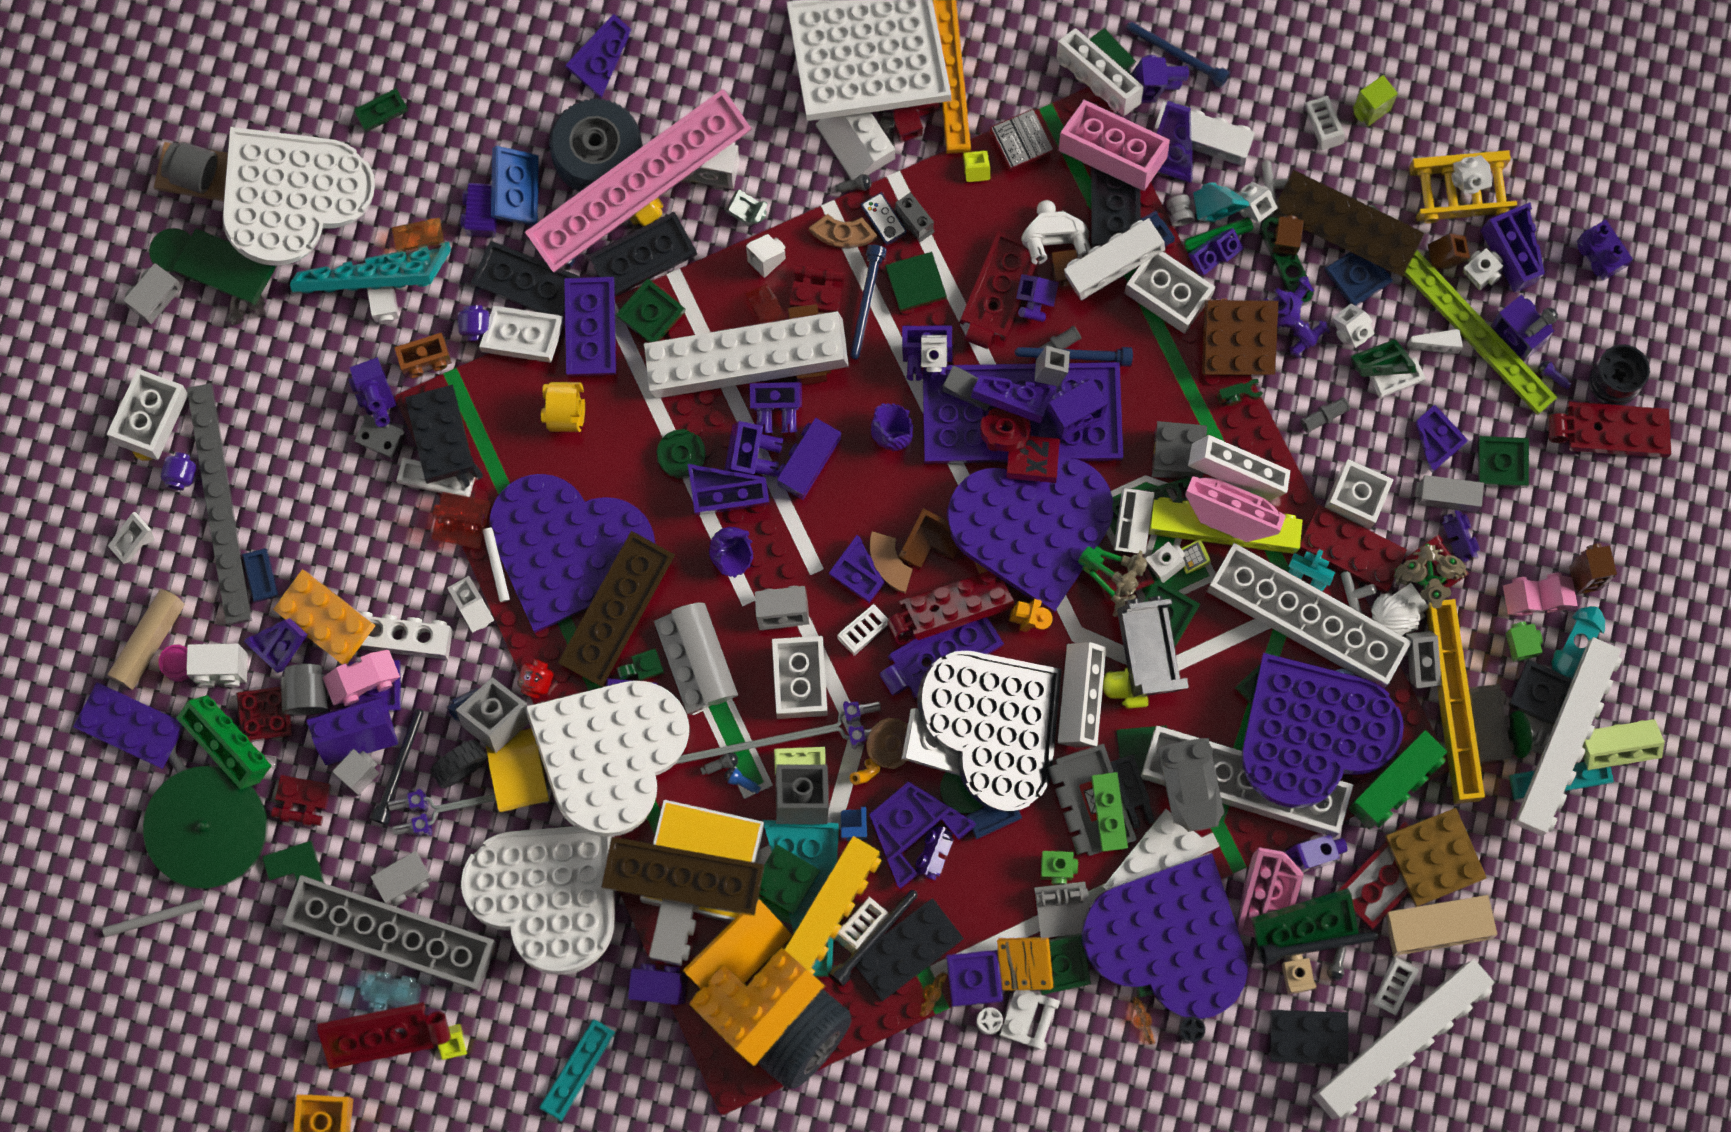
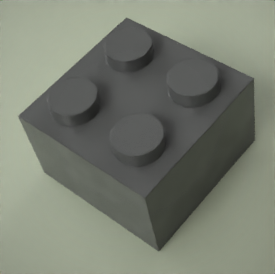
M1157 421L1154 433L1151 477L1184 479L1187 477L1202 478L1204 473L1189 467L1188 464L1192 443L1206 437L1207 426Z
M777 764L775 777L776 824H827L829 812L827 765Z

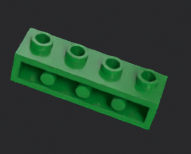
M208 695L187 701L176 719L240 789L260 783L272 766L265 756L256 749L248 737L236 727L231 718L226 716L217 706L216 702Z

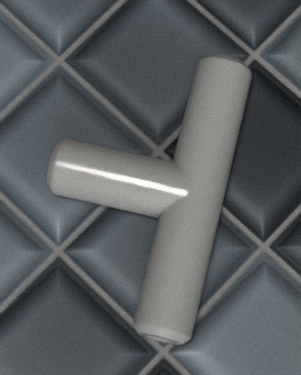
M1270 161L1262 162L1264 186L1270 190L1276 204L1275 189L1284 188L1289 178L1273 180L1272 164Z
M1348 571L1341 573V578L1349 607L1362 614L1358 599L1375 594L1376 587L1371 584L1355 589L1351 573Z

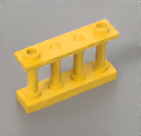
M1510 151L1413 158L1409 166L1410 176L1418 175L1421 178L1425 209L1419 210L1416 221H1424V223L1430 224L1440 219L1487 215L1498 216L1515 209L1517 201H1506L1502 170L1507 167L1511 160ZM1481 155L1490 164L1497 202L1483 204L1481 190H1479V192L1471 194L1472 205L1459 206L1456 187L1452 181V173H1454L1453 163L1459 162L1466 157ZM1442 173L1445 176L1449 207L1434 208L1430 179L1432 174Z

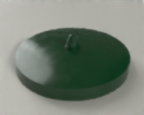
M212 766L186 769L166 780L150 799L143 821L144 843L156 867L171 880L197 889L219 888L233 883L244 876L261 856L268 833L266 810L256 790L252 786L240 789L222 768Z

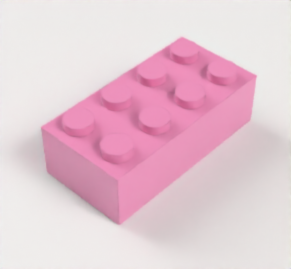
M1083 100L1060 133L1059 151L1145 191L1167 159L1170 140Z

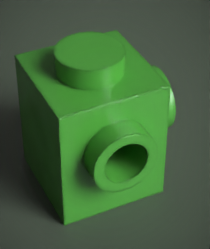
M1526 622L1515 623L1505 633L1513 662L1535 658L1542 653L1540 645L1543 643L1540 630H1536L1535 623L1529 625Z
M1042 851L1041 880H1051V884L1065 885L1067 881L1072 880L1073 874H1077L1078 859H1073V852Z

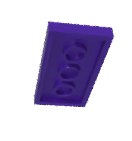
M614 277L565 278L567 376L616 375Z
M98 682L95 684L73 726L160 769H163L185 728L177 719Z

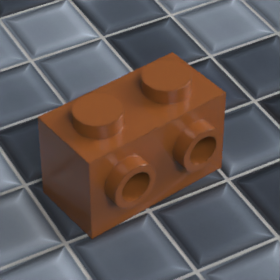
M442 332L394 347L405 378H418L426 371H440L447 368V365L452 364Z

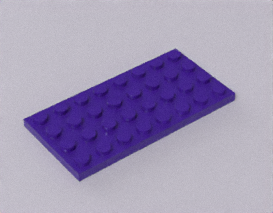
M1120 362L1069 363L1068 374L1059 386L1056 387L1054 395L1061 391L1065 394L1072 390V386L1080 380L1085 379L1087 382L1093 378L1108 403L1104 417L1061 440L1046 416V410L1041 424L1029 420L1031 426L1030 436L1060 439L1059 457H1068L1069 459H1078L1080 461L1123 460ZM1036 364L954 365L977 378L983 375L1010 379L1014 384L1025 385V382H1033L1035 387H1048V384L1035 381ZM947 365V377L953 365ZM922 367L925 464L1008 462L1009 451L989 450L980 434L981 420L989 415L990 410L996 407L990 405L988 411H985L943 392L946 380L941 381V376L938 374V381H934L931 378L932 372H927V367ZM1007 426L1002 427V431H1010L1007 429Z

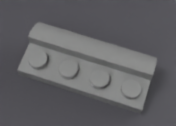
M693 603L672 610L671 614L654 621L687 714H693L711 705H718L738 696L705 603Z

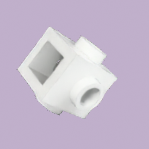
M1481 155L1466 157L1459 162L1453 163V184L1464 194H1474L1481 189L1492 187L1490 164Z
M1251 182L1237 193L1249 201V207L1239 211L1243 217H1249L1257 222H1261L1277 209L1272 193L1264 185L1260 186Z
M1487 248L1482 252L1478 250L1470 257L1471 259L1468 260L1470 263L1464 267L1463 272L1481 290L1488 283L1493 285L1502 277L1500 273L1503 269L1501 264L1503 261L1494 251L1491 253Z
M1353 304L1348 305L1332 317L1338 329L1336 331L1338 338L1343 343L1347 342L1355 348L1375 334L1371 326L1372 320L1370 316Z

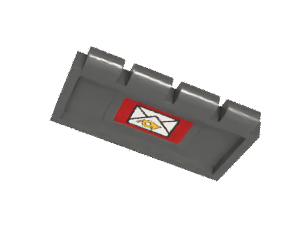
M1104 744L1055 760L1056 765L1048 767L1053 785L1060 782L1063 783V787L1055 789L1061 809L1071 806L1072 811L1063 813L1069 832L1079 830L1080 835L1072 837L1076 853L1086 852L1087 856L1102 852L1091 776L1114 773ZM1121 796L1127 843H1130L1137 839Z

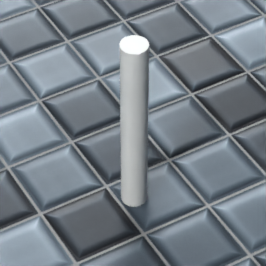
M493 528L483 529L500 602L509 601L510 598Z

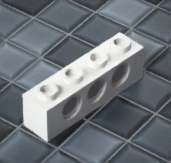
M359 611L373 624L381 627V632L378 636L371 637L368 635L360 646V650L377 652L389 650L390 653L448 660L453 631L450 626H447V622L432 620V624L422 623V619L408 617L407 621L397 620V616L383 614L382 618L372 617V613ZM397 630H405L406 635L403 639H394V633ZM428 632L431 634L429 641L425 643L418 641L422 633Z

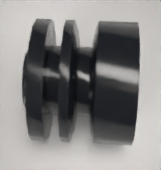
M1619 344L1608 348L1590 372L1588 381L1592 394L1602 404L1626 405L1631 403L1649 379V361L1644 353L1634 346Z

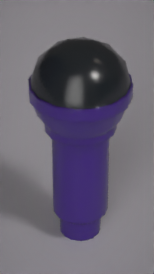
M1544 360L1539 363L1537 370L1541 376L1551 378L1566 389L1571 386L1569 380L1555 370L1556 368H1554L1551 361Z

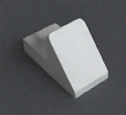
M133 512L108 547L125 564L132 560L142 545L151 543L155 539L152 530L136 512Z

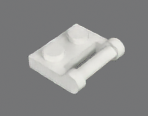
M1015 990L1000 1036L1039 1050H1044L1046 1045L1044 1040L1054 1010L1058 1009L1060 1001L1029 990ZM1040 1003L1045 1005L1035 1038H1031L1027 1034L1037 1004Z

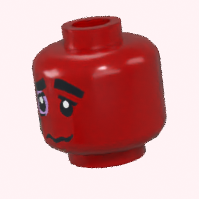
M534 659L533 663H525L522 666L517 685L521 688V693L535 698L548 693L553 679V672L547 668L548 663Z

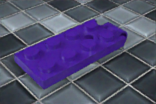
M986 617L921 640L914 639L888 656L889 660H893L895 664L883 670L879 675L892 696L910 687L913 692L912 696L916 699L921 679L928 667H924L921 663L924 658L930 659L932 664L938 658L957 651H973L989 655L1002 647L1004 643Z

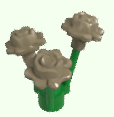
M1088 546L1079 558L1078 563L1083 565L1082 570L1090 574L1112 597L1111 600L1115 603L1113 616L1116 617L1118 616L1117 608L1126 605L1125 601L1136 597L1133 594L1138 587L1135 577L1136 575L1142 576L1143 572H1145L1147 559L1142 557L1143 553L1141 550L1137 555H1133L1130 558L1109 553L1098 546L1095 549ZM1101 556L1121 562V565L1127 567L1128 573L1124 575L1118 572L1114 573L1102 565L1104 558ZM1100 569L1109 575L1112 581L1116 583V593L1093 570L1097 571Z

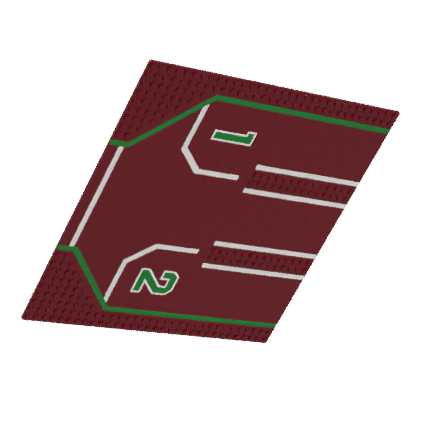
M1087 87L1035 110L1054 148V153L1011 172L991 132L988 131L970 139L971 152L987 151L990 164L989 180L967 182L963 153L968 152L946 153L945 150L873 182L866 191L855 190L652 281L686 309L684 314L660 340L663 341L789 320L788 308H791L790 298L793 281L803 282L804 276L794 275L796 265L804 267L806 264L813 265V268L827 270V267L835 268V271L844 272L843 282L833 281L832 287L842 288L838 313L843 319L849 367L832 369L831 373L826 374L827 382L802 385V407L796 410L797 432H790V424L788 425L789 432H781L782 412L779 408H774L772 410L773 432L765 433L764 424V433L762 434L783 438V443L780 444L782 446L781 451L776 453L759 449L758 452L759 459L778 462L779 466L776 468L778 470L782 464L786 465L791 458L788 456L795 443L799 444L804 436L801 434L808 422L812 424L814 419L817 418L841 432V440L804 500L777 485L778 477L755 473V476L766 477L769 505L695 516L690 477L677 479L668 476L662 471L657 461L656 452L660 441L667 433L673 430H688L699 436L705 446L706 459L703 467L725 470L732 425L738 421L757 425V411H754V408H750V383L661 398L653 396L649 391L644 344L648 342L616 317L619 310L640 286L615 297L616 375H566V331L564 322L551 363L488 353L395 396L397 405L416 444L405 397L452 384L454 386L470 453L474 463L482 472L483 478L480 480L475 478L470 499L437 493L519 673L525 663H533L534 659L548 663L547 668L553 672V679L548 693L540 695L539 698L531 697L534 705L603 688L558 663L587 610L534 633L501 558L500 561L510 600L500 602L483 529L490 528V514L494 502L509 484L525 476L547 474L559 477L570 483L581 494L585 502L595 498L610 497L632 504L649 521L654 533L655 544L675 554L608 676L609 679H620L617 668L633 664L632 656L656 649L664 674L644 681L657 683V685L668 690L679 700L686 712L654 621L671 614L672 610L693 603H705L738 696L721 704L711 705L693 714H687L689 737L682 755L837 724L839 714L844 712L843 704L845 701L848 703L858 701L859 705L879 702L881 706L879 711L862 714L861 720L852 722L851 725L846 723L845 715L842 716V723L839 728H842L847 736H849V726H863L864 729H871L879 721L886 718H898L908 724L911 709H918V697L916 699L913 698V692L910 687L892 696L879 675L883 670L895 664L893 660H889L888 656L904 646L896 643L889 626L883 629L855 656L837 639V635L873 604L889 619L894 614L904 612L900 607L899 601L978 575L979 573L974 561L959 548L953 560L930 549L920 570L902 561L904 565L913 569L905 594L893 589L884 582L870 604L829 576V572L856 535L861 538L869 555L872 532L896 538L895 550L897 556H899L923 508L947 520V508L950 498L957 486L966 477L983 469H1007L1008 462L925 464L923 378L920 381H916V374H914L913 381L906 378L907 362H903L902 326H952V362H947V365L1036 364L1035 358L1017 357L1014 353L1017 347L1039 348L1049 342L1050 337H1057L1073 325L1078 330L1082 339L1065 349L1116 351V349L1121 347H1132L1133 360L1131 367L1120 366L1123 460L1083 461L1102 475L1111 490L1113 501L1121 496L1122 488L1141 491L1180 480L1151 477L1154 433L1157 421L1206 425V436L1215 437L1290 470L1287 493L1268 502L1278 512L1295 515L1296 519H1302V539L1318 505L1262 397L1252 400L1244 396L1240 403L1232 406H1227V403L1219 405L1217 399L1220 389L1240 383L1246 384L1253 380L1251 375L1202 374L1204 308L1184 334L1124 293L1127 283L1139 266L1083 300H1080L1074 289L1062 290L1061 287L1058 288L1054 307L1041 305L1040 312L1046 314L1044 322L1020 317L1017 311L1006 340L1002 341L1000 340L1001 336L994 334L988 349L964 341L970 324L966 322L964 325L959 324L960 318L998 230L1021 239L1027 227L1038 216V204L1041 201L1048 200L1054 203L1056 212L1064 211L1078 218L1087 226L1089 230L1088 242L1091 247V166L1060 152L1059 142L1061 131L1083 100L1115 114L1114 110L1111 109L1102 97L1095 95L1092 89ZM1150 182L1145 191L1140 189L1141 219L1157 211L1160 219L1164 221L1175 237V242L1167 245L1163 252L1198 275ZM882 192L894 211L896 202L911 192L934 221L933 230L935 232L922 242H918L911 231L906 229L907 234L886 246L862 210L861 204ZM827 214L835 220L842 222H853L863 218L876 233L877 239L860 247L839 248L817 239L811 234L809 227ZM769 234L773 239L778 238L783 243L786 259L764 278L748 262L746 245ZM1074 244L1043 245L1047 260L1044 263L1037 264L1033 276L1054 281L1051 267L1052 253L1076 250ZM868 245H879L887 249L885 260H882V264L878 266L860 355L858 359L854 360L850 357V350L869 266L866 252ZM932 252L947 299L900 312L885 266ZM812 278L811 284L825 285L826 279ZM1022 300L1019 309L1021 307L1027 308L1028 301ZM994 302L988 305L991 310H996L998 307ZM1069 359V363H1115V361ZM797 376L752 383H797ZM550 382L582 383L584 392H579L581 399H585V417L583 426H579L581 432H550L546 428V423H542L541 410L546 406V399L543 398L544 384H549ZM1256 386L1251 387L1254 393L1259 392ZM882 403H889L891 405L894 403L910 411L908 418H911V423L913 424V437L906 448L894 452L885 450L884 447H880L873 439L871 424L874 418V409L881 406ZM1205 473L1203 474V477H1202V478H1214V479H1217V478L1212 477V476H1210V475H1208V474H1205ZM1179 486L1182 492V498H1185L1184 493L1187 491V489L1182 490V486ZM1167 489L1163 492V497L1171 498L1174 501L1177 498V494L1174 490ZM1113 516L1111 525L1098 547L1121 557L1127 556L1131 558L1133 555H1137L1138 553L1113 550L1118 521ZM726 527H736L748 531V538L752 540L750 545L753 551V560L750 563V568L747 567L745 573L737 575L736 578L721 574L709 556V545L712 537L720 529ZM1148 534L1146 553L1142 557H1150L1167 542L1172 546L1177 544L1182 549L1195 542V540ZM1202 542L1210 558V564L1189 574H1186L1182 568L1164 582V584L1200 603L1175 647L1180 679L1187 678L1189 688L1178 692L1147 696L1148 706L1139 708H1126L1125 705H1122V701L1125 699H1111L1105 695L1102 689L1097 746L1104 744L1111 762L1120 759L1117 729L1167 725V729L1200 739L1209 738L1210 742L1242 751L1252 705L1235 687L1261 663L1263 653H1273L1278 657L1333 671L1344 668L1208 593L1207 590L1232 545ZM1243 547L1289 573L1290 567L1288 566L1293 556L1292 553ZM1300 550L1296 552V554L1302 557L1306 554ZM1167 555L1162 560L1168 562L1171 560V556ZM1328 565L1327 568L1334 571L1335 574L1330 586L1326 585L1322 592L1349 606L1341 578V573L1343 572ZM1149 569L1153 581L1155 583L1156 579L1158 580V578ZM1084 570L1081 571L1056 611L1052 614V623L1046 629L1038 630L1033 627L1027 632L1020 631L1021 624L1009 621L1011 609L987 617L1004 643L1002 647L989 655L1062 669L1052 766L1056 765L1055 760L1092 748H1074L1058 743L1067 644L1091 642L1106 647L1104 675L1109 671H1125V668H1127L1118 616H1113L1115 603L1113 601H1106L1101 586ZM1304 574L1301 580L1310 585L1313 578ZM1352 577L1355 589H1359L1360 587L1356 579ZM1004 581L1014 600V606L1019 601L1028 604L1033 601ZM790 586H805L808 599L809 625L759 630L756 618V591L782 589ZM1152 586L1134 592L1133 594L1136 596L1134 599L1139 598L1140 602H1144ZM1366 598L1358 599L1362 614L1372 619V611ZM873 613L869 616L878 626L882 623ZM866 620L862 622L870 632L874 630ZM859 627L855 629L863 638L867 636ZM852 633L848 635L855 644L860 642ZM823 636L827 716L777 719L772 639ZM924 658L921 663L924 667H929L931 660ZM1400 664L1389 684L1384 689L1389 693V697L1401 711L1403 718L1402 741L1394 756L1383 767L1365 774L1343 773L1340 781L1353 785L1343 822L1355 817L1348 808L1425 730L1440 744ZM636 675L625 680L639 681V678ZM839 731L734 752L738 756V764L734 768H737L742 776L761 787L758 794L752 793L738 784H728L724 778L728 768H723L710 774H702L700 768L720 759L722 755L675 764L667 771L656 775V798L647 818L632 831L614 837L653 844L664 800L762 822L763 820H776L774 749L825 747L829 796L827 823H839L837 862L850 842L842 841L841 811L861 810V807H866L867 840L861 841L880 851L878 858L882 860L875 873L869 872L865 879L868 885L862 895L856 894L852 901L855 904L848 918L843 916L839 925L843 927L869 897L890 913L910 890H915L918 894L917 898L885 934L933 898L964 940L883 1002L856 966L850 971V980L844 987L838 986L830 977H816L824 985L821 990H825L843 1007L849 1010L851 1015V1024L846 1034L829 1058L817 1070L819 1071L952 1008L946 955L997 950L998 952L997 940L999 938L1041 937L1034 888L1056 885L1051 884V880H1041L1042 851L1073 852V859H1078V872L1073 874L1072 880L1067 881V884L1085 882L1088 890V908L1090 909L1094 900L1105 892L1102 888L1154 824H1149L1146 821L1143 807L1134 808L1140 821V828H1133L1137 840L1127 843V849L1105 851L1091 856H1087L1086 852L1077 854L1072 837L1080 835L1079 830L1070 833L1063 813L1072 811L1071 806L1061 809L1055 789L1063 787V783L1060 782L1053 785L1050 777L1044 793L1033 801L1030 806L1019 810L1022 816L1021 820L977 840L971 830L960 840L953 834L952 838L954 840L948 855L938 854L939 858L945 860L940 876L936 877L935 881L926 878V875H917L900 889L870 814L908 782L944 803L940 795V783L946 771L906 761L902 766L894 769L881 767L879 773L868 782L854 785L850 782V774L867 769L864 762L870 759L867 751L868 739H866V745L857 746V749H853L850 739L843 738ZM1446 754L1443 756L1446 761L1432 775L1425 774L1428 777L1426 782L1449 772ZM1142 779L1156 822L1165 809L1171 812L1166 787ZM1222 803L1224 814L1218 826L1194 831L1205 840V843L1192 859L1212 853L1222 880L1249 867L1252 856L1258 848L1281 852L1319 834V832ZM942 820L934 826L945 827V830L952 832ZM765 827L755 862L765 864L771 854ZM927 833L902 853V856L914 870L917 868V858L923 853ZM619 892L649 957L661 907L642 903L640 900L641 896ZM759 894L758 899L774 914L793 937L794 931L788 911ZM868 908L865 910L875 920L878 918V916H876ZM694 912L692 920H696L693 936L688 935L686 945H690V951L687 961L683 960L681 966L650 959L651 963L656 964V969L664 970L665 966L680 967V972H684L683 969L730 922L707 918ZM861 916L859 917V919L864 924H866L868 927L871 926V924H869L865 919H863ZM853 924L852 927L863 935L864 932ZM792 937L781 946L783 949H786ZM833 939L832 968L835 965L844 964L852 955L835 939ZM772 956L745 982L747 986L765 967ZM688 976L685 1004L670 1005L719 1113L726 1115L783 1088L784 1086L760 1066L759 1061L755 1065L750 1063L689 1004L701 989Z

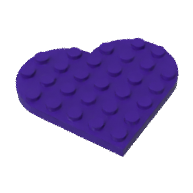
M1058 457L1056 483L1006 478L1007 469L1001 468L983 469L969 475L957 486L947 508V520L953 541L970 559L1030 599L1041 600V606L1053 614L1084 567L1078 563L1082 553L1088 546L1095 549L1111 525L1113 497L1107 482L1089 464L1078 459H1069L1068 457Z
M547 474L525 476L509 484L495 500L490 514V528H493L499 556L534 633L589 608L631 531L655 543L654 533L649 521L632 504L610 497L595 498L585 502L581 494L570 483L559 477Z
M1263 653L1242 748V765L1245 775L1252 787L1262 797L1274 804L1288 808H1304L1316 805L1331 795L1340 782L1343 773L1355 775L1370 773L1383 767L1391 760L1398 750L1403 737L1401 711L1391 700L1389 693L1370 680Z
M1212 853L1106 890L1094 900L1084 919L1082 943L1087 959L1093 968L1101 976L1122 986L1140 987L1149 985L1156 999L1166 1009L1187 1018L1197 1017L1199 1019L1216 1016L1227 1010L1238 999L1244 988L1248 972L1247 956Z

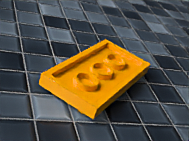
M303 569L273 608L285 620L292 619L308 634L307 637L338 662L341 664L346 663V665L376 626Z

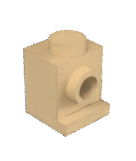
M1302 954L1287 957L1288 962L1282 964L1287 994L1316 989L1310 959H1303ZM1297 968L1303 970V977L1299 978L1295 975Z

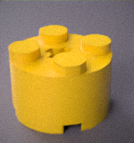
M550 382L543 385V398L546 399V406L541 410V421L546 423V428L550 432H581L579 426H583L585 417V399H581L579 392H584L582 383Z

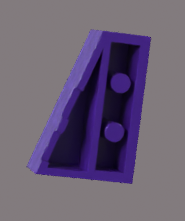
M1531 202L1489 219L1480 230L1490 250L1496 252L1502 259V272L1514 293L1534 285L1545 274L1540 247L1537 245L1535 237L1536 226L1532 222Z
M688 464L695 516L769 505L766 477Z

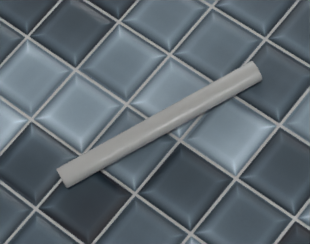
M199 899L103 927V934L106 938L205 909L204 901Z

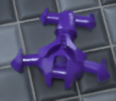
M1308 276L1299 278L1300 285L1294 293L1292 291L1285 292L1279 288L1274 290L1277 296L1273 300L1278 301L1277 327L1292 328L1291 330L1294 331L1293 336L1300 339L1293 347L1289 346L1290 354L1298 359L1302 358L1300 355L1302 351L1317 344L1318 337L1325 331L1328 334L1330 333L1327 322L1319 320V324L1311 330L1308 322L1305 323L1300 319L1303 303L1301 299L1308 290L1310 292L1315 291L1309 282Z

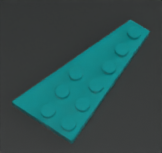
M441 243V248L428 250V246L419 247L417 251L407 255L404 251L365 258V263L353 265L352 261L345 262L342 266L333 270L325 266L297 272L290 282L292 292L306 294L320 290L325 292H333L337 289L355 291L360 288L375 290L389 286L402 288L406 285L424 287L432 283L451 251L450 243Z
M763 820L771 852L776 844L821 871L796 913L793 915L788 912L794 934L837 864L839 823L776 824V820ZM832 938L826 944L829 950L821 962L817 960L812 968L815 970L813 975L815 977H829L828 972L832 969L833 959Z

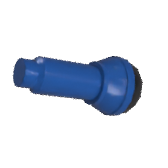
M729 768L724 774L725 781L728 784H738L757 794L761 789L757 783L742 776L737 768Z

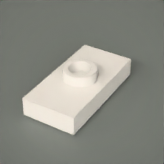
M1416 357L1412 358L1416 364L1417 372L1370 376L1379 399L1426 380Z

